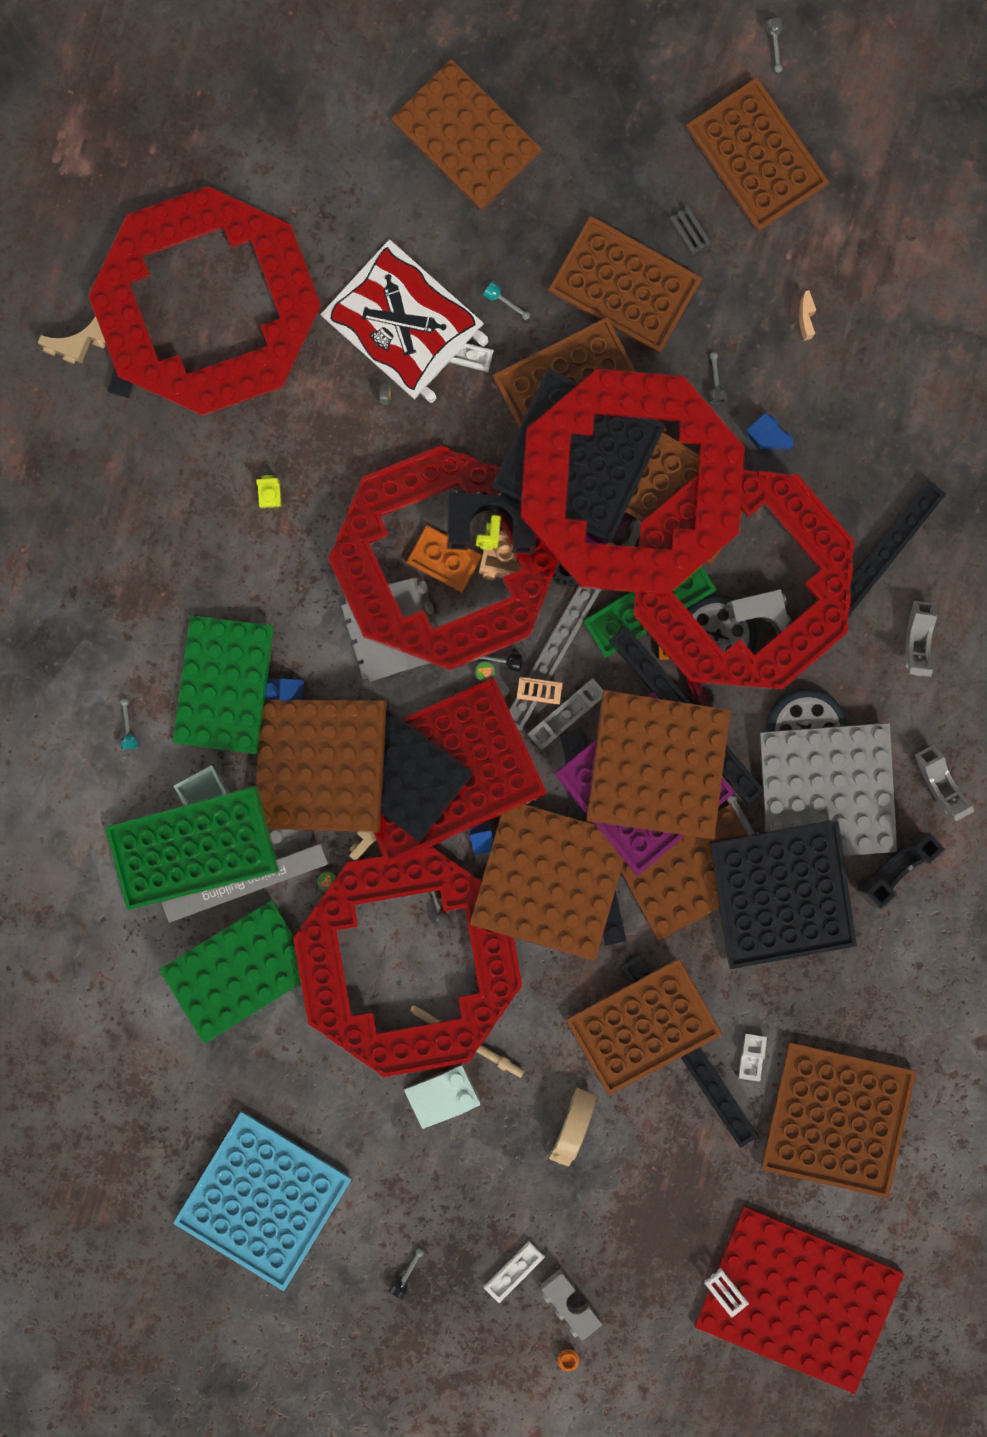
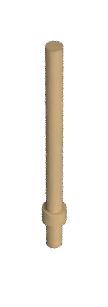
M414 1004L409 1011L429 1024L442 1022ZM480 1045L476 1051L496 1063L498 1068L503 1071L508 1070L521 1078L525 1071L511 1063L509 1058L504 1055L501 1057L483 1045Z

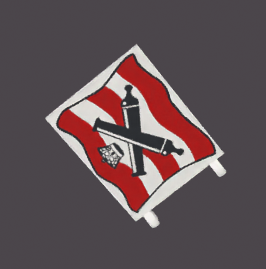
M390 239L320 314L414 400L421 394L430 403L436 400V395L427 385L472 337L483 347L488 343V337L479 330L484 323Z

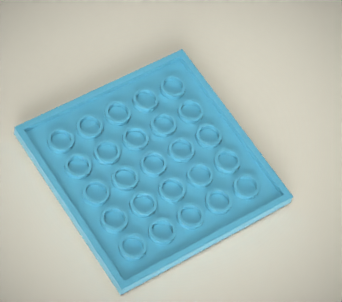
M241 1111L173 1224L282 1291H285L351 1182L352 1177L246 1112Z

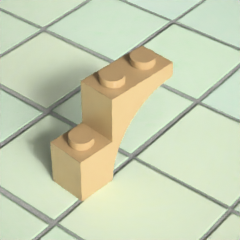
M96 316L84 330L73 336L50 338L41 335L38 344L43 348V352L55 356V353L62 355V359L71 364H75V361L82 364L91 340L93 341L92 344L104 349L107 346Z

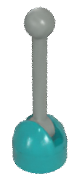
M493 281L489 284L483 293L484 297L489 300L500 299L521 314L524 320L530 318L528 311L521 310L501 295V289L498 284Z
M127 698L120 700V704L123 706L126 735L121 739V750L139 748L137 737L130 733L127 710L129 701Z

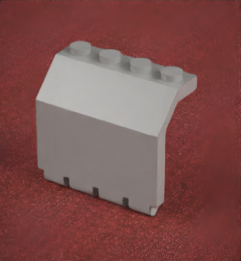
M423 577L388 584L403 618L424 610L432 629L439 627L434 617V607L429 600L428 587ZM347 601L346 604L341 606L345 620L351 619L352 621L346 624L351 641H358V643L353 644L357 661L363 660L364 664L359 665L363 680L369 679V682L415 667L430 664L427 661L363 638Z

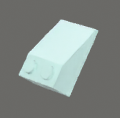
M463 1063L453 1065L404 1089L422 1129L461 1115L481 1105L479 1095Z

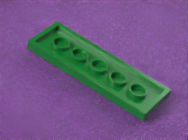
M701 566L672 592L687 609L715 592L716 588ZM635 592L626 594L583 621L605 658L617 652L609 640L625 626L637 639L648 633L633 616Z

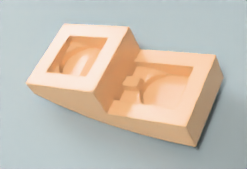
M809 290L803 294L799 309V322L803 341L811 339L815 335L810 316H813L816 308Z

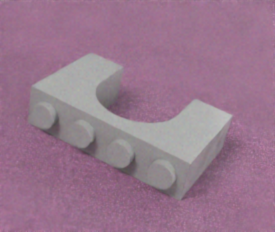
M781 590L727 602L731 623L760 618L768 621L774 627L777 635L792 623L785 609V606H787L786 596L782 594Z

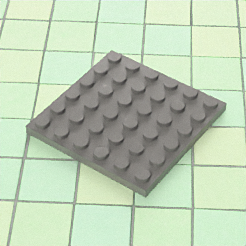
M890 723L759 732L762 786L764 789L765 832L837 819L839 821L844 856L897 852Z

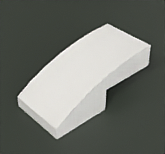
M745 1034L739 1064V1079L758 1082L761 1080L767 1037Z

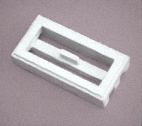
M720 1268L717 1270V1273H713L704 1283L728 1314L733 1317L749 1303ZM719 1277L724 1279L742 1302L740 1305L718 1279ZM714 1281L734 1305L735 1309L732 1310L713 1287L712 1283Z

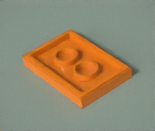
M426 525L406 563L463 593L483 555L470 548L468 550L446 549L447 536Z

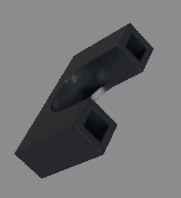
M462 490L449 493L446 549L468 550L472 519L481 512L496 511L504 515L511 524V553L533 554L536 535L520 517L521 501L504 493L488 495L486 492H476L475 494H470Z
M918 831L856 890L871 906L882 910L898 895L893 889L907 873L922 863L930 864L945 848L931 833Z

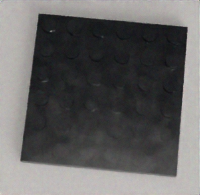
M547 368L493 483V489L522 501L527 428L577 387L579 383ZM594 414L592 436L571 434L565 519L587 521L586 533L611 543L665 428V424L648 418Z
M837 819L709 842L730 969L857 946L840 827Z

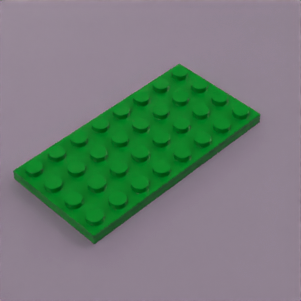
M258 787L105 827L127 910L280 872Z

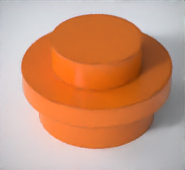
M565 1349L558 1355V1365L564 1371H573L579 1365V1356L574 1350Z

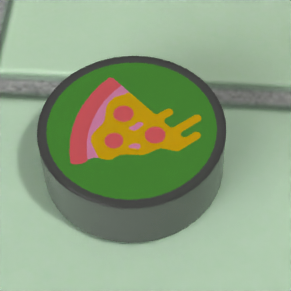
M382 383L380 386L379 396L381 405H390L391 403L390 383Z
M482 661L475 668V676L480 682L495 678L496 668L491 662Z
M332 871L321 872L316 880L318 888L323 892H327L337 878V875Z

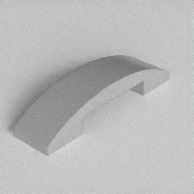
M592 678L528 733L529 737L541 750L544 749L602 699L604 690Z

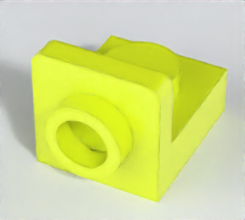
M274 475L261 476V479H257L259 507H282L279 479L274 478Z
M492 515L491 523L486 525V536L477 535L476 546H480L484 550L498 548L501 516Z

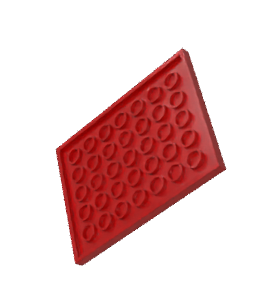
M494 677L402 719L471 771L473 776L420 843L381 813L380 832L373 833L389 866L547 794Z
M743 1205L717 1270L721 1268L749 1304L735 1316L731 1317L713 1293L708 1290L694 1327L852 1394H856L903 1279V1271ZM719 1277L718 1279L740 1305L742 1303L724 1279ZM714 1281L712 1283L713 1287L732 1310L735 1309L734 1305Z

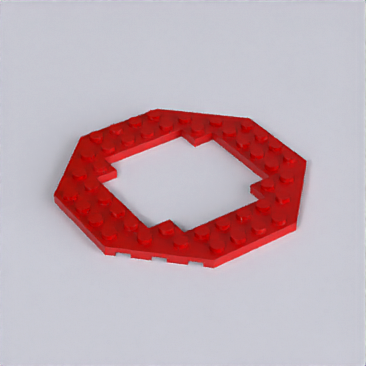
M209 186L127 214L88 295L118 377L201 416L283 388L312 327V323L321 308V303L291 224ZM224 229L231 248L252 242L280 319L261 325L267 346L186 374L180 355L162 361L158 360L130 284L150 277L143 258L144 256Z
M597 369L527 428L520 517L553 553L555 558L571 574L581 588L668 595L739 534L745 447L684 376ZM594 414L680 421L678 443L700 445L694 530L672 529L671 550L585 543L587 521L565 519L571 434L592 436Z
M441 445L362 477L328 560L363 638L442 668L452 670L530 637L559 561L536 536L533 554L514 553L521 570L503 577L511 597L432 629L424 610L403 618L370 546L371 543L388 537V531L381 517L456 486L470 494L486 492L488 495H497L502 493L492 488L501 469L500 467L478 461L477 458L463 453H456L449 450L450 448ZM494 511L496 516H501L500 525L512 548L511 524L504 515Z
M743 470L741 510L749 517L765 504L820 569L804 583L818 601L755 655L741 639L723 652L673 592L668 595L635 592L633 616L689 682L783 689L848 633V611H850L851 598L850 583L853 570L852 555L855 541L799 475ZM698 475L640 523L639 547L671 550L672 529L694 530Z
M433 847L426 848L389 866L384 856L347 862L294 937L308 1025L321 1032L332 1042L348 1051L352 1056L375 1070L382 1077L470 1062L522 987L514 937L470 925L482 882ZM440 890L443 911L465 908L479 993L458 997L462 1018L376 1033L373 1012L351 1016L337 930L358 927L355 905Z

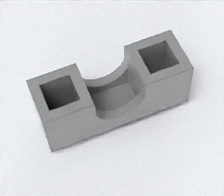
M562 1268L541 1283L542 1297L547 1303L551 1302L556 1309L554 1311L560 1320L565 1319L569 1324L568 1329L575 1338L578 1336L583 1341L603 1325L601 1317L589 1302L579 1308H573L568 1305L566 1301L575 1291V1284Z

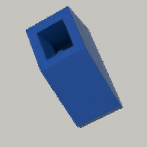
M766 413L744 433L759 450L789 451L795 445L792 442V436L787 431L783 432L778 427L779 423L772 415L768 416Z

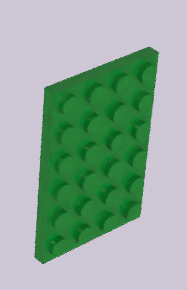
M190 615L173 743L258 754L275 626Z
M272 900L158 969L203 1044H206L301 984L294 936Z

